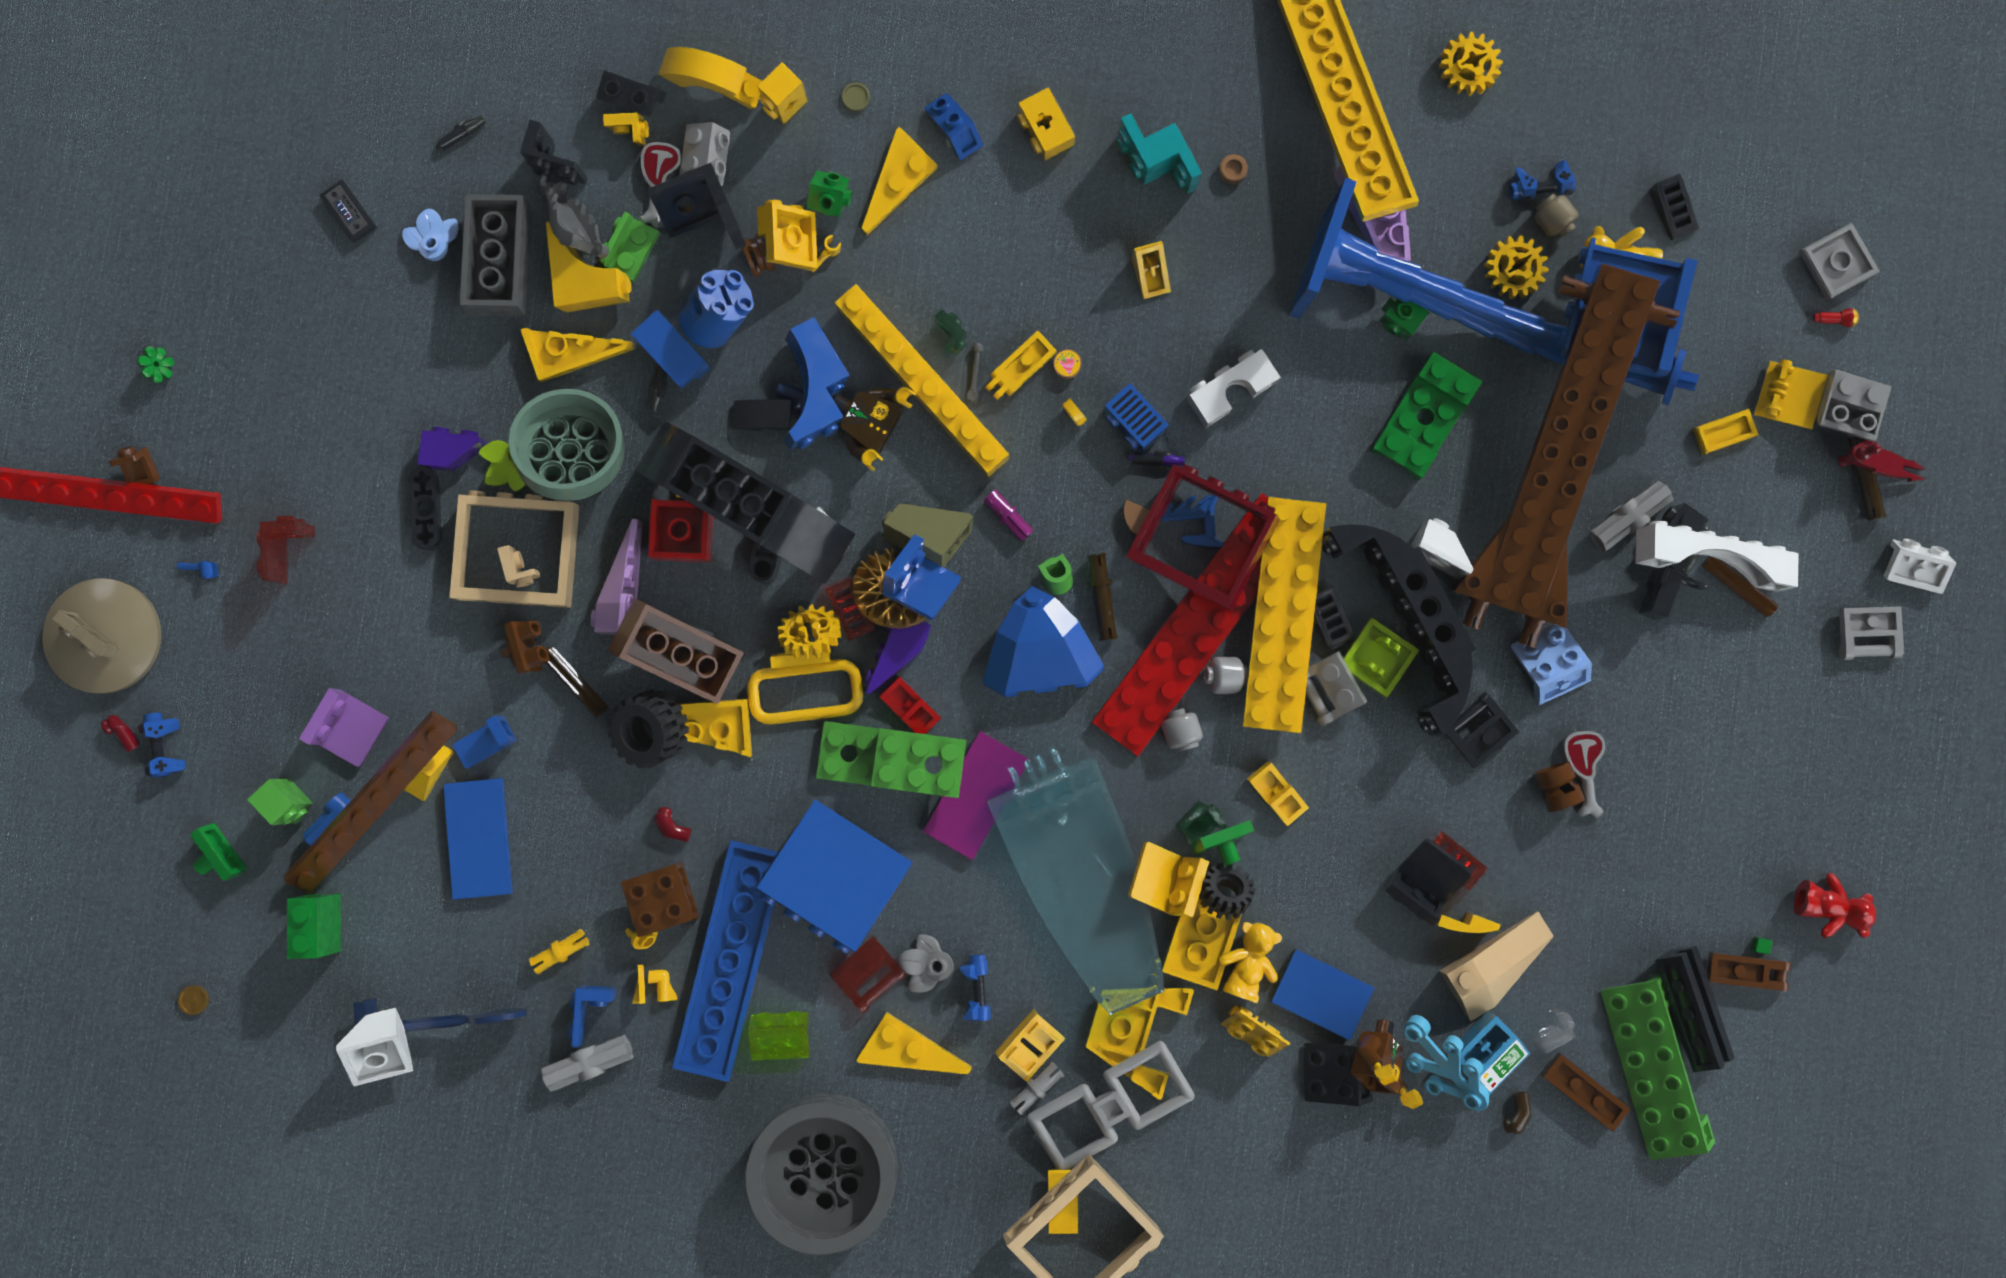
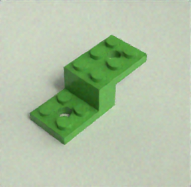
M824 721L816 778L959 798L967 740ZM847 745H852L857 750V757L852 762L845 761L841 756L842 749ZM932 756L938 757L942 762V768L936 774L929 773L925 768L926 760Z

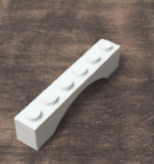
M1651 521L1648 526L1636 529V564L1662 568L1679 563L1689 555H1708L1736 568L1755 588L1780 592L1798 587V553L1786 551V547L1763 546V543L1760 541L1743 542L1739 541V537L1736 536L1719 537L1713 531L1695 532L1689 526H1667L1668 523L1665 521Z

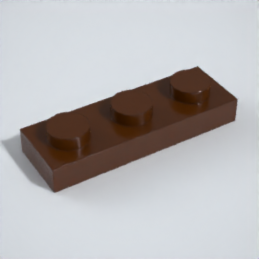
M1559 1052L1541 1074L1543 1078L1612 1132L1615 1131L1631 1110Z

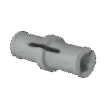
M1051 1062L1036 1079L1031 1078L1027 1082L1029 1085L1010 1101L1014 1109L1022 1101H1025L1017 1109L1021 1116L1039 1098L1044 1099L1047 1096L1046 1092L1065 1076L1059 1069L1050 1077L1058 1067L1055 1063Z

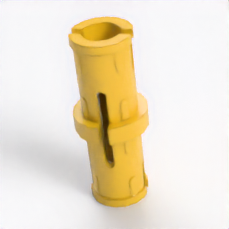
M579 929L560 942L556 940L551 943L550 948L529 958L531 967L543 961L533 970L537 974H541L559 961L561 963L567 961L568 956L585 946H589L590 943L587 937L579 942H575L585 935L584 931Z

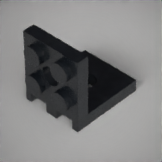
M711 162L647 189L670 239L721 217L735 249L746 246L731 206ZM684 199L692 200L691 204L686 207L678 206Z

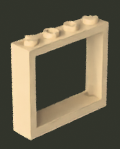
M473 490L468 491V495H458L449 598L460 601L571 608L580 506L571 501L543 500V496L526 494L525 499L514 498V494L498 492L496 497H487L486 492ZM471 506L564 512L557 594L464 587Z
M1090 1154L1086 1155L1003 1234L1007 1247L1037 1278L1053 1277L1023 1246L1095 1178L1145 1229L1095 1278H1121L1125 1273L1133 1271L1138 1266L1139 1260L1148 1252L1154 1251L1164 1237L1158 1225Z

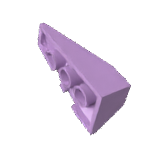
M1341 166L1333 173L1339 187L1345 179ZM1351 197L1348 208L1367 243L1378 248L1377 252L1410 262L1409 227L1406 222V210L1362 222L1353 197Z
M638 519L631 520L596 603V610L591 612V627H594V632L615 635L633 599H637L643 522Z

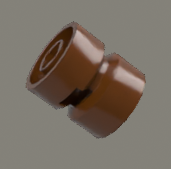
M1570 761L1549 766L1533 774L1539 789L1545 790L1543 800L1548 812L1559 811L1585 800L1579 784L1573 783L1575 773Z

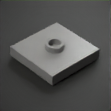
M1852 222L1799 251L1826 300L1880 272Z

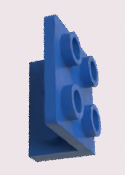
M914 534L884 574L882 594L929 620H934L959 585L961 577L925 558V552H923L924 539Z

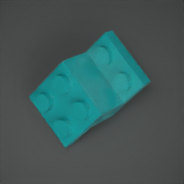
M1131 113L1121 118L1119 130H1117L1118 138L1116 143L1120 152L1123 155H1128L1131 161L1129 167L1135 179L1140 178L1144 186L1174 170L1172 176L1179 189L1183 187L1186 195L1197 190L1202 172L1176 123L1144 138Z

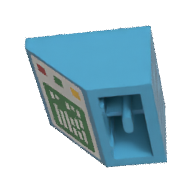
M1489 1011L1461 1037L1463 1042L1461 1067L1469 1058H1475L1483 1065L1481 1084L1488 1090L1489 1095L1531 1054L1520 1039L1496 1015Z

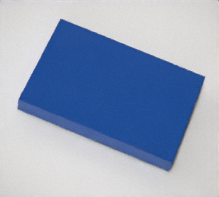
M1294 949L1270 1001L1351 1040L1375 987Z

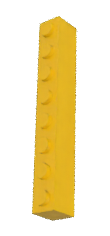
M857 284L834 302L837 311L908 389L916 393V399L987 478L1009 460V453Z

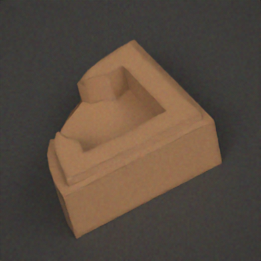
M1126 500L1123 511L1125 522L1130 531L1137 536L1150 510Z

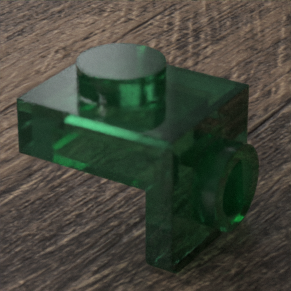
M941 309L934 316V320L951 338L943 348V354L948 358L952 353L955 356L959 354L967 345L965 342L967 332L961 327L962 321L953 312L947 314Z
M1198 801L1175 824V827L1192 844L1196 840L1209 835L1216 827L1224 830L1227 828V825L1221 819L1224 816L1223 813L1215 805L1210 804L1208 806Z

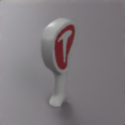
M652 142L644 146L641 152V170L650 188L668 181L679 172L682 154L678 148L662 142ZM650 198L648 210L639 217V220L644 224L651 223L654 228L658 229L663 223Z
M1584 730L1570 733L1563 738L1561 748L1565 762L1570 761L1575 775L1582 782L1585 800L1577 813L1581 816L1591 814L1593 817L1598 818L1602 815L1603 809L1596 802L1593 779L1596 774V764L1605 751V741L1599 733Z

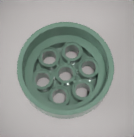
M558 389L535 397L518 412L509 433V450L522 481L536 493L554 500H581L600 492L613 481L624 460V439L616 414L605 401L582 390ZM557 431L564 432L560 436H552ZM586 432H592V433H593V434H592L591 436H589V437H582V436H581L583 433H586ZM540 453H547L544 458H535ZM569 454L577 455L573 459H565ZM597 455H605V456H606V457H605L604 459H602V460H595V459H594ZM552 476H560L557 481H548ZM581 477H589L585 480L577 481Z

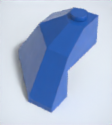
M1031 586L1013 603L997 631L983 678V685L1004 697L1017 696V692L1034 690L1035 693L1057 691V687L1074 685L1075 688L1087 687L1104 670V664L1079 621L1055 597Z

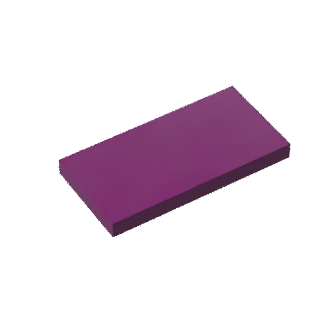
M980 731L964 758L959 798L943 796L923 832L973 860L1030 759Z

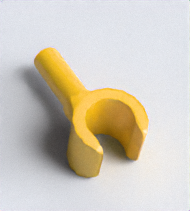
M829 235L824 241V250L817 258V269L829 256L834 257L840 253L841 242L836 248L828 246L833 241V235Z

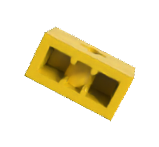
M783 62L758 85L761 95L759 100L764 105L763 110L772 120L778 118L783 124L808 102L802 81Z
M1049 87L1018 103L1017 120L1023 130L1028 129L1032 137L1029 139L1030 144L1036 154L1041 153L1044 161L1074 146L1075 135ZM1043 122L1044 125L1049 124V128L1045 129L1044 126L1039 127V123Z

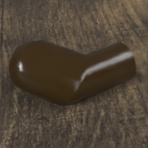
M1516 1092L1513 1094L1516 1112L1513 1118L1507 1117L1503 1122L1504 1130L1507 1133L1520 1134L1529 1123L1532 1113L1528 1092Z

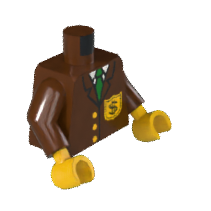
M1379 1019L1376 1022L1375 1032L1363 1031L1360 1034L1351 1074L1370 1092L1400 1094L1402 1104L1415 1109L1423 1104V1100L1416 1089L1407 1091L1408 1085L1401 1077L1403 1046L1392 1036L1394 1023L1389 1020Z

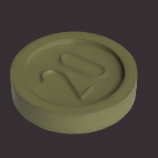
M850 83L842 92L843 103L851 111H862L870 103V92L862 83Z

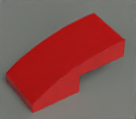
M899 675L878 695L915 733L926 734L941 719Z

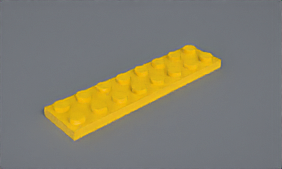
M1268 497L1267 504L1276 509L1274 513L1278 515L1280 520L1261 555L1242 727L1301 733L1326 503Z

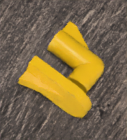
M643 964L637 965V983L632 1004H645ZM663 969L649 970L648 984L657 983V1001L677 1000V995L670 984L668 971Z

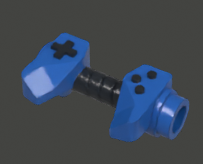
M1565 160L1555 164L1554 180L1537 182V179L1529 176L1524 169L1517 167L1514 176L1515 183L1509 184V196L1512 201H1531L1535 199V194L1558 191L1560 195H1571L1576 190L1575 176L1571 173L1569 165Z
M162 713L143 715L144 721L138 727L139 733H142L143 737L150 739L152 760L144 768L145 774L150 776V778L171 776L174 772L183 771L186 767V762L184 760L166 758L162 742V736L180 729L179 720L175 718L164 720Z
M969 955V961L967 964L960 966V970L965 975L967 981H973L974 1000L968 1001L963 1020H991L990 1005L986 1004L984 975L988 974L986 955Z

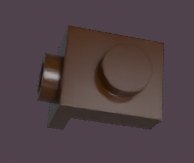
M127 446L116 451L117 456L109 460L111 467L120 466L126 482L150 484L161 479L147 447L135 449L134 446Z

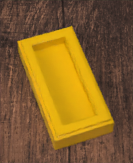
M1749 409L1692 429L1702 455L1759 435Z

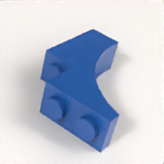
M815 317L791 328L785 338L796 358L803 382V406L797 423L788 432L784 440L789 451L797 447L800 450L807 448L815 442L814 438L822 434L824 437L832 435L839 429L838 425L843 418L831 396L845 388L844 384L850 375Z

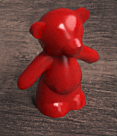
M1833 873L1826 875V882L1831 891H1825L1809 880H1804L1798 885L1795 891L1794 913L1802 917L1830 919L1829 923L1821 929L1820 934L1823 938L1826 939L1834 935L1844 923L1855 929L1860 937H1869L1870 928L1876 920V908L1872 903V895L1864 894L1860 898L1848 899L1842 884Z

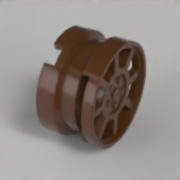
M756 233L754 238H744L746 246L742 248L754 277L761 276L762 272L766 270L769 272L776 270L773 263L767 262L764 237L758 236V233ZM750 251H752V253H753V255H754V258H755V260H756L755 263H754V261H753V259H752V256H751V254H750Z

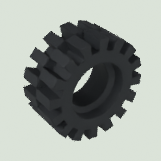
M1223 863L1218 864L1217 867L1212 866L1205 875L1199 899H1203L1201 902L1203 908L1209 906L1207 912L1209 914H1212L1213 911L1217 912L1216 918L1221 919L1222 915H1225V920H1231L1232 916L1235 919L1239 918L1241 914L1244 915L1254 898L1255 888H1252L1254 885L1253 879L1247 880L1249 874L1247 872L1241 874L1242 868L1237 866L1236 870L1232 869L1233 864L1226 866V868H1224ZM1221 885L1230 888L1237 897L1232 898L1223 895L1217 889V886Z

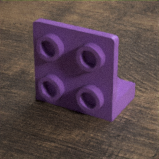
M329 688L299 739L309 745H320L354 766L361 767L387 724L389 717L341 689Z

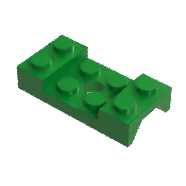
M1432 352L1370 452L1390 459L1406 469L1413 479L1421 480L1482 381L1439 354ZM1425 410L1431 414L1432 421L1429 425H1423L1418 421L1417 414L1419 411Z

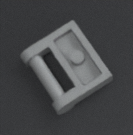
M1901 606L1839 609L1841 635L1839 656L1841 660H1853L1854 657L1889 656L1891 659H1901L1903 657L1904 643ZM1889 636L1890 642L1888 645L1855 646L1854 637Z
M1339 651L1308 667L1306 695L1319 717L1317 721L1321 727L1367 702ZM1315 674L1335 707L1330 712L1310 679Z

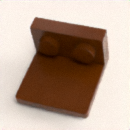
M683 862L621 882L638 937L700 917Z

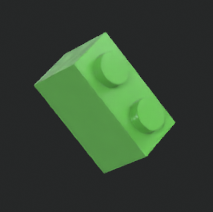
M268 779L247 799L270 825L297 824L308 815L307 809L313 804L291 779Z

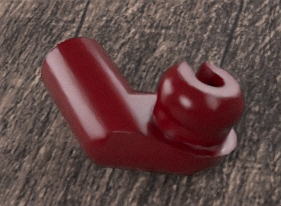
M111 715L108 716V719L101 722L102 730L106 734L114 732L126 752L140 745L132 730L119 716Z
M660 807L654 815V823L662 835L667 838L689 842L692 828L675 825L672 820V810L668 807Z

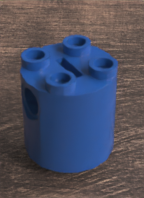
M713 270L704 274L679 313L680 327L686 337L693 343L704 348H718L725 345L754 306L752 293L743 280L742 274L736 270Z

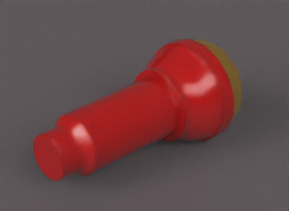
M1847 308L1840 312H1820L1819 314H1814L1813 322H1818L1819 324H1839L1846 328H1851L1859 322L1860 317L1857 310Z

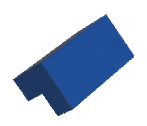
M658 310L631 333L636 341L681 389L694 378L699 380L711 369L705 360Z

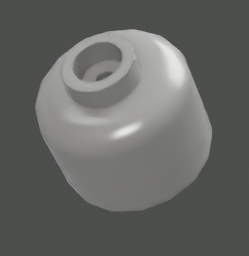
M1214 657L1211 659L1208 667L1204 668L1203 680L1214 694H1237L1241 691L1242 687L1247 685L1248 669L1237 657Z
M1184 708L1169 712V719L1161 724L1167 746L1171 749L1176 748L1177 752L1199 746L1198 741L1202 739L1203 733L1197 715L1193 712L1185 713Z

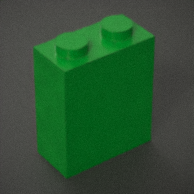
M341 893L310 894L288 898L287 959L320 958L341 952Z

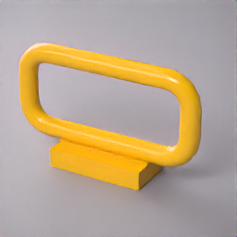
M824 651L820 653L821 658L817 659L815 655H810L809 660H805L804 655H800L799 658L795 659L793 652L789 654H772L770 657L771 667L757 670L750 676L747 682V695L751 714L757 721L770 725L853 714L860 708L863 702V686L860 671L854 663L846 659L830 660L831 654ZM839 670L849 674L852 699L847 704L777 713H766L761 709L758 686L762 680Z

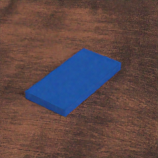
M503 778L443 784L452 899L512 894Z

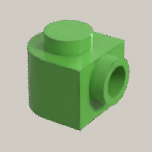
M1064 554L1055 558H1049L1038 565L1039 578L1047 591L1055 595H1061L1072 588L1071 565Z

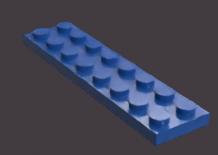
M730 840L673 1069L725 1082H730L775 907V905L772 907L759 898L761 893L757 891V886L780 853L779 851Z

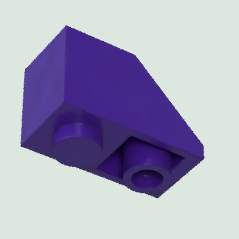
M432 427V431L422 430L417 464L430 469L454 472L479 453L487 441L478 437V432L461 430L460 434L450 433V429L443 427Z

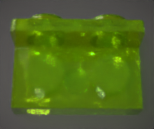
M789 1011L787 1013L773 1014L762 1012L751 1015L748 1029L751 1061L810 1058L809 1013Z

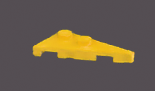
M900 126L894 134L862 225V230L867 236L938 168V165Z
M528 328L520 329L538 381L541 383L635 349L632 342L623 341L622 339H603L589 335L533 331Z
M886 1012L856 1059L858 1063L959 1074H969L972 1069L971 1065Z

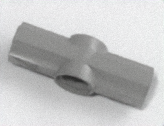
M1658 480L1644 489L1635 498L1631 497L1612 511L1611 516L1588 532L1592 542L1604 552L1621 541L1626 535L1636 532V529L1645 526L1651 520L1650 517L1674 500L1671 490L1667 485Z
M625 1034L597 1046L595 1044L570 1054V1057L543 1067L541 1069L543 1081L550 1092L579 1080L580 1082L586 1081L604 1073L608 1068L634 1058L633 1049Z

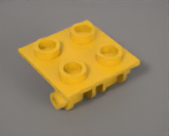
M1782 359L1780 363L1769 361L1754 415L1812 430L1828 375L1792 366L1793 362Z
M1233 1005L1229 1011L1231 1016L1221 1022V1025L1227 1028V1032L1232 1037L1240 1040L1243 1039L1251 1045V1049L1261 1056L1270 1057L1290 1045V1042L1280 1036V1031L1269 1024L1265 1025L1266 1022L1264 1020L1261 1022L1257 1021L1258 1016L1252 1017L1253 1013L1242 1005L1240 1007Z

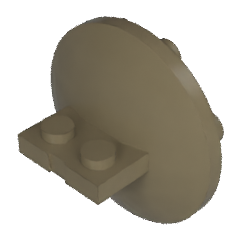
M105 578L86 580L67 589L51 606L43 626V649L52 670L62 681L71 687L89 693L105 694L118 692L137 683L153 666L161 645L160 620L150 600L130 584Z

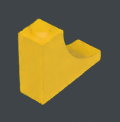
M546 222L554 307L567 313L630 302L629 293L632 287L626 273L617 268H597L588 265L579 256L575 248L560 244L552 231L550 222Z

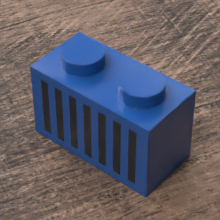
M1131 383L1113 397L1103 409L1106 413L1104 415L1105 420L1114 429L1116 427L1121 429L1125 434L1123 439L1133 450L1138 448L1142 452L1166 431L1169 426Z

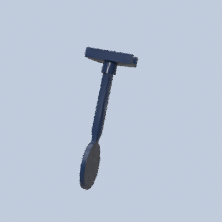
M377 998L353 1003L355 1026L365 1015L378 1012ZM513 1008L474 1015L452 1014L401 1021L405 1032L456 1027L465 1023L481 1024L511 1020L526 1016L527 1009Z

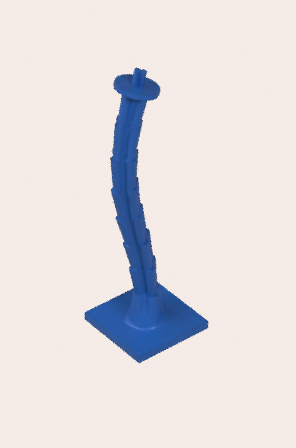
M1349 178L1344 179L1324 211L1289 316L1297 319L1301 318L1319 293L1322 281L1325 279L1364 287L1367 284L1405 303L1411 301L1448 321L1453 319L1488 338L1493 336L1530 355L1536 353L1562 365L1565 357L1560 356L1562 346H1558L1557 343L1561 329H1567L1566 326L1547 322L1542 316L1504 305L1503 300L1465 288L1461 282L1421 269V265L1377 252L1378 248L1342 229L1341 226L1357 181ZM1680 348L1677 357H1674L1671 372L1665 379L1628 371L1624 382L1664 395L1662 404L1669 406L1675 387L1694 392L1699 375L1681 370L1687 350Z

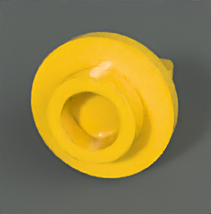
M629 928L625 930L627 936L631 938V945L635 949L651 947L658 935L657 931L638 937L633 930Z

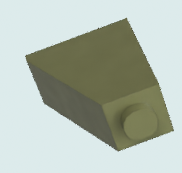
M899 503L893 512L889 511L883 518V539L903 550L915 534L924 539L923 552H925V558L945 567L971 534L973 516L969 513Z

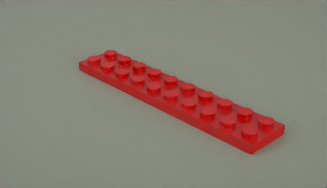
M1261 493L1254 503L1259 505L1260 501L1267 503L1268 497ZM1247 512L1224 542V546L1219 549L1197 580L1228 595L1263 529L1265 521ZM1261 557L1232 611L1189 590L1091 723L1138 757L1160 728L1162 722L1166 720L1168 713L1174 709L1256 598Z

